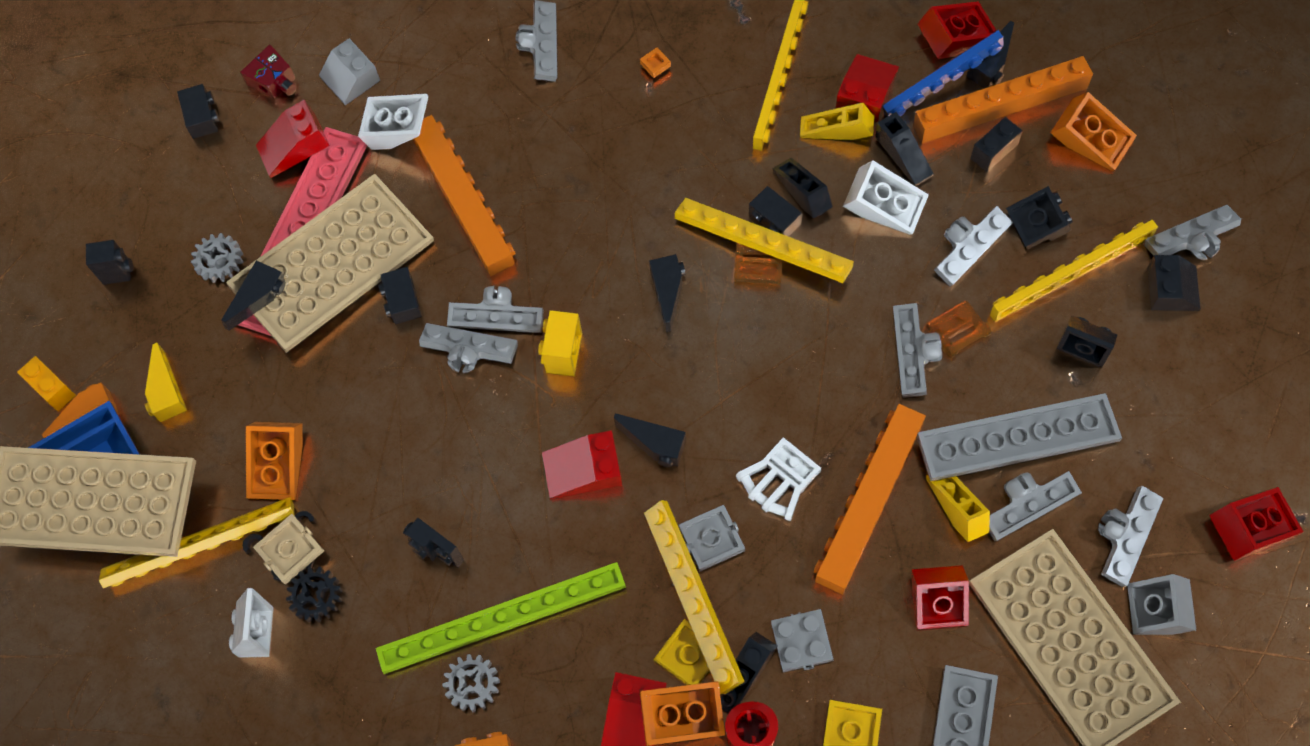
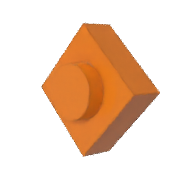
M658 47L640 58V64L653 78L671 67V61Z

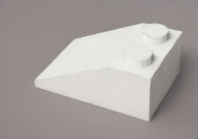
M428 95L368 97L358 137L371 150L392 149L418 137L421 131Z
M872 160L859 167L843 207L864 219L911 235L915 230L928 194Z
M247 588L236 602V609L232 612L234 633L230 636L229 647L232 653L238 657H269L273 606L253 588Z

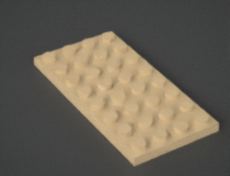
M373 174L257 259V261L281 271L286 284L283 292L280 295L277 294L274 301L253 315L287 353L381 282L380 274L398 269L434 242V238L379 177ZM256 261L226 282L235 295Z
M0 446V546L178 557L196 460L188 457Z
M1054 529L969 581V585L1082 746H1115L1181 703Z

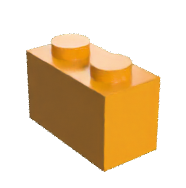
M36 356L17 372L58 412L76 396Z

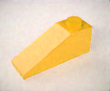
M864 103L801 117V138L856 140L873 136L874 115Z
M158 343L152 345L145 396L148 401L145 403V407L150 416H155L162 422L187 411L166 353Z
M926 475L928 484L953 527L967 542L989 533L990 511L957 476L930 481L929 475Z

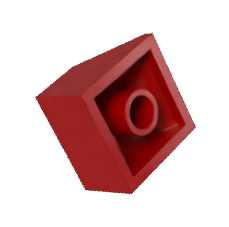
M963 565L912 569V596L917 629L968 626L969 580Z

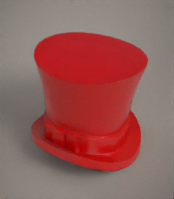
M755 701L744 702L735 706L729 712L725 721V731L729 746H773L778 733V719L774 711L769 706Z

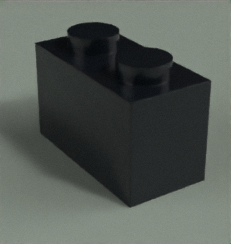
M203 84L177 91L185 126L191 137L194 139L218 132L217 122H220L216 109L212 107V104H215L212 92H207Z
M1004 117L974 144L970 159L983 170L989 172L1018 145L1023 130L1007 117Z
M769 186L749 203L750 219L767 229L789 237L801 225L802 212Z
M114 240L86 244V265L103 285L131 281L130 272L133 271L132 260L125 255L123 248H120Z
M408 267L380 274L382 283L379 284V289L382 297L387 299V303L384 304L387 317H392L395 325L422 317L413 279Z

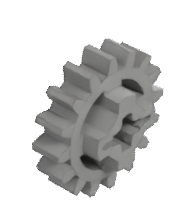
M220 233L218 238H215L213 234H210V240L207 241L205 238H202L203 244L195 245L198 251L191 253L194 258L191 263L195 267L194 270L197 274L201 275L205 281L210 278L212 283H215L217 278H220L224 282L225 276L233 277L231 273L233 270L239 272L240 269L237 264L243 263L240 257L243 255V252L238 242L234 241L231 236L225 238Z
M468 654L467 661H463L458 657L459 664L457 666L450 664L449 667L452 672L444 673V676L449 680V682L443 683V687L449 689L445 696L447 699L453 698L451 704L454 707L461 703L460 709L462 711H465L467 706H469L471 711L475 712L477 705L485 709L484 702L488 700L493 703L494 700L491 694L499 693L494 684L500 683V679L493 677L498 672L495 667L490 668L492 663L489 660L482 663L483 658L481 655H478L476 660H473L471 654ZM469 667H475L473 670H464ZM487 674L488 686L484 688L483 680ZM456 678L459 679V687L457 688V692L455 690ZM469 679L476 682L474 687L468 686L467 681ZM470 696H479L476 699L467 700Z

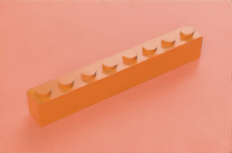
M1084 56L918 110L915 113L913 127L921 144L1085 90L1089 86L1093 72Z
M430 115L423 119L420 135L414 138L413 141L491 277L515 265L513 255L516 253L510 242L505 243L503 239L505 234L500 224H494V214L490 207L485 208L483 204L485 199L479 189L475 191L473 187L475 182L470 172L465 173L463 170L465 165L461 156H455L453 152L455 147L451 139L444 137L443 134L446 132L440 121L436 122L434 117Z
M898 404L895 411L890 410L885 421L889 425L885 432L880 431L875 442L879 446L876 452H870L865 465L869 467L865 474L860 473L855 486L859 488L855 495L850 494L845 504L848 511L845 517L840 515L834 528L838 530L835 538L829 537L824 548V551L827 552L824 560L819 559L813 573L817 574L816 583L841 595L844 594L917 439V434L923 426L926 415L901 404Z

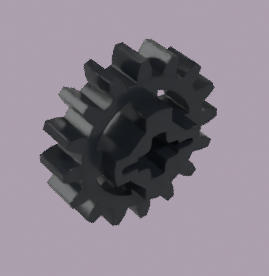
M308 567L307 574L299 571L300 578L298 580L292 578L291 581L294 583V586L287 587V591L292 594L286 598L288 603H292L289 609L292 612H296V616L299 619L305 616V620L309 623L313 617L317 622H321L322 615L329 619V611L331 609L333 611L338 610L335 602H342V598L337 594L343 592V589L340 586H336L340 581L337 577H333L331 571L328 570L324 573L322 567H318L316 572L311 567ZM319 579L320 581H319V582H313L312 580ZM311 588L316 591L318 602L313 598ZM310 607L317 608L316 610H307Z

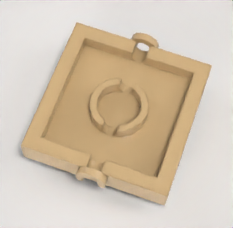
M293 514L288 516L253 547L265 561L263 564L267 569L273 570L285 585L299 574V571L306 568L324 552L323 548L311 536L313 533L307 526L304 527Z

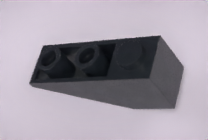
M897 112L877 123L876 139L914 186L934 176L913 133Z
M755 632L748 638L736 658V663L745 682L727 694H720L722 710L728 714L735 706L743 702L778 645L758 632Z

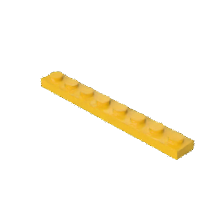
M794 0L754 133L753 149L762 151L764 143L769 141L771 130L768 129L769 124H774L776 111H774L775 105L779 106L782 92H779L781 86L785 87L787 74L785 70L791 67L793 55H790L791 50L796 49L798 37L795 36L797 32H801L803 25L801 16L802 14L806 15L808 1Z
M685 198L675 211V219L841 283H844L853 268L854 261L688 198Z
M1153 220L1145 224L1141 222L1134 226L1127 234L1120 233L1115 236L1112 242L1106 245L1104 243L1099 244L1091 253L1077 256L1072 261L1073 263L1067 266L1065 264L1060 265L1052 274L1038 277L1032 285L1028 287L1021 286L1013 292V295L997 299L993 303L990 313L991 318L994 322H997L1145 242V239L1155 234L1158 226Z
M291 497L181 538L178 557L139 554L101 569L99 582L103 588L118 586L126 579L134 576L142 577L150 570L158 567L165 568L181 558L189 559L196 555L197 552L205 549H215L221 543L229 540H238L249 532L262 531L268 525L276 522L281 523L291 514L294 515V504Z
M661 500L644 512V515L714 682L718 681L720 694H727L745 681L667 501Z

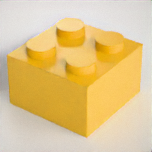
M550 310L548 319H544L543 323L545 338L544 341L541 340L539 343L538 352L539 355H542L541 364H544L546 373L575 377L582 338L579 315Z

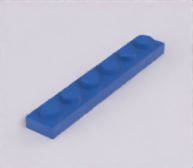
M997 30L884 104V115L888 117L897 112L901 117L906 112V109L912 105H919L929 94L939 92L949 81L959 79L969 68L979 66L984 58L989 55H996L1003 47L1002 34Z

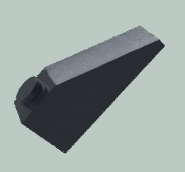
M1012 21L1000 31L1003 36L1002 49L996 55H989L984 58L979 66L968 69L966 76L984 89L999 84L1004 77L1002 72L1014 27V22Z
M789 158L772 168L775 175L799 206L811 217L815 218L822 215L833 207L827 185L793 158Z
M676 254L649 260L650 273L666 332H670L672 329L683 285L682 276L686 275L683 262H678Z
M256 260L221 319L224 328L230 331L274 301L277 294L280 295L285 288L286 282L283 273Z
M615 413V426L653 460L658 461V464L665 467H671L672 465L678 467L686 443V432Z

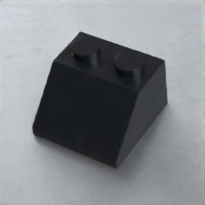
M1154 255L1147 267L1151 310L1200 311L1196 266L1179 255Z
M1071 316L1056 349L1102 368L1114 348L1117 334L1106 327L1093 325L1085 318Z

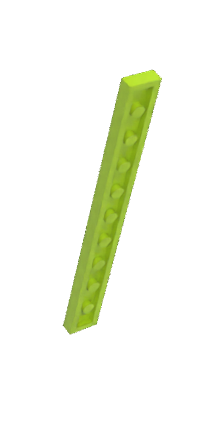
M618 563L607 565L377 647L376 652L382 672L384 674L624 589L626 585Z

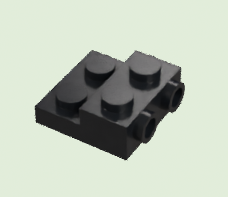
M1049 186L1006 208L1027 250L1047 239L1052 241L1072 231L1070 224L1073 221L1068 211L1062 212L1059 205L1063 202L1057 191L1052 193Z
M417 518L405 527L403 534L408 537V545L423 560L425 557H428L434 561L438 556L448 566L452 563L459 567L463 563L464 558L457 546L421 519Z

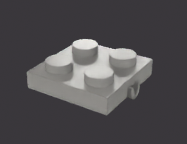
M724 505L678 525L699 572L745 551V547L737 533L739 531L736 522H732Z
M821 609L806 613L799 612L796 615L791 614L789 617L771 620L783 672L801 668L810 670L814 668V665L834 661Z

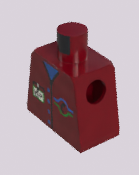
M270 44L240 71L248 86L271 98H276L282 91L287 95H292L296 90V84L293 83L295 76L291 67Z

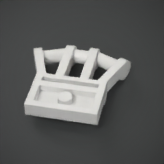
M783 437L762 461L738 472L736 477L739 482L743 483L749 494L748 498L752 501L756 500L762 505L761 509L766 513L769 511L784 516L785 520L791 521L800 494L820 473L821 467ZM765 468H769V473L755 487L750 476ZM776 476L780 477L784 482L767 498L762 491ZM791 486L794 492L789 506L785 507L776 504L775 502Z

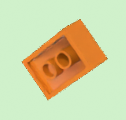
M1089 92L1071 100L1050 132L1067 148L1111 171L1117 168L1137 136Z
M253 422L246 426V498L283 500L291 497V500L296 499L303 447L302 423Z
M718 681L640 691L646 746L725 735Z

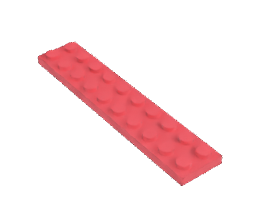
M328 127L325 128L324 134L330 146L310 157L261 256L342 198L367 147L358 136ZM254 315L238 324L239 326L271 336Z

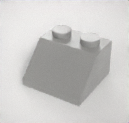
M350 38L331 50L319 74V77L344 105H347L380 81L375 65Z
M1171 574L1128 583L1133 634L1174 635L1196 631L1190 579Z

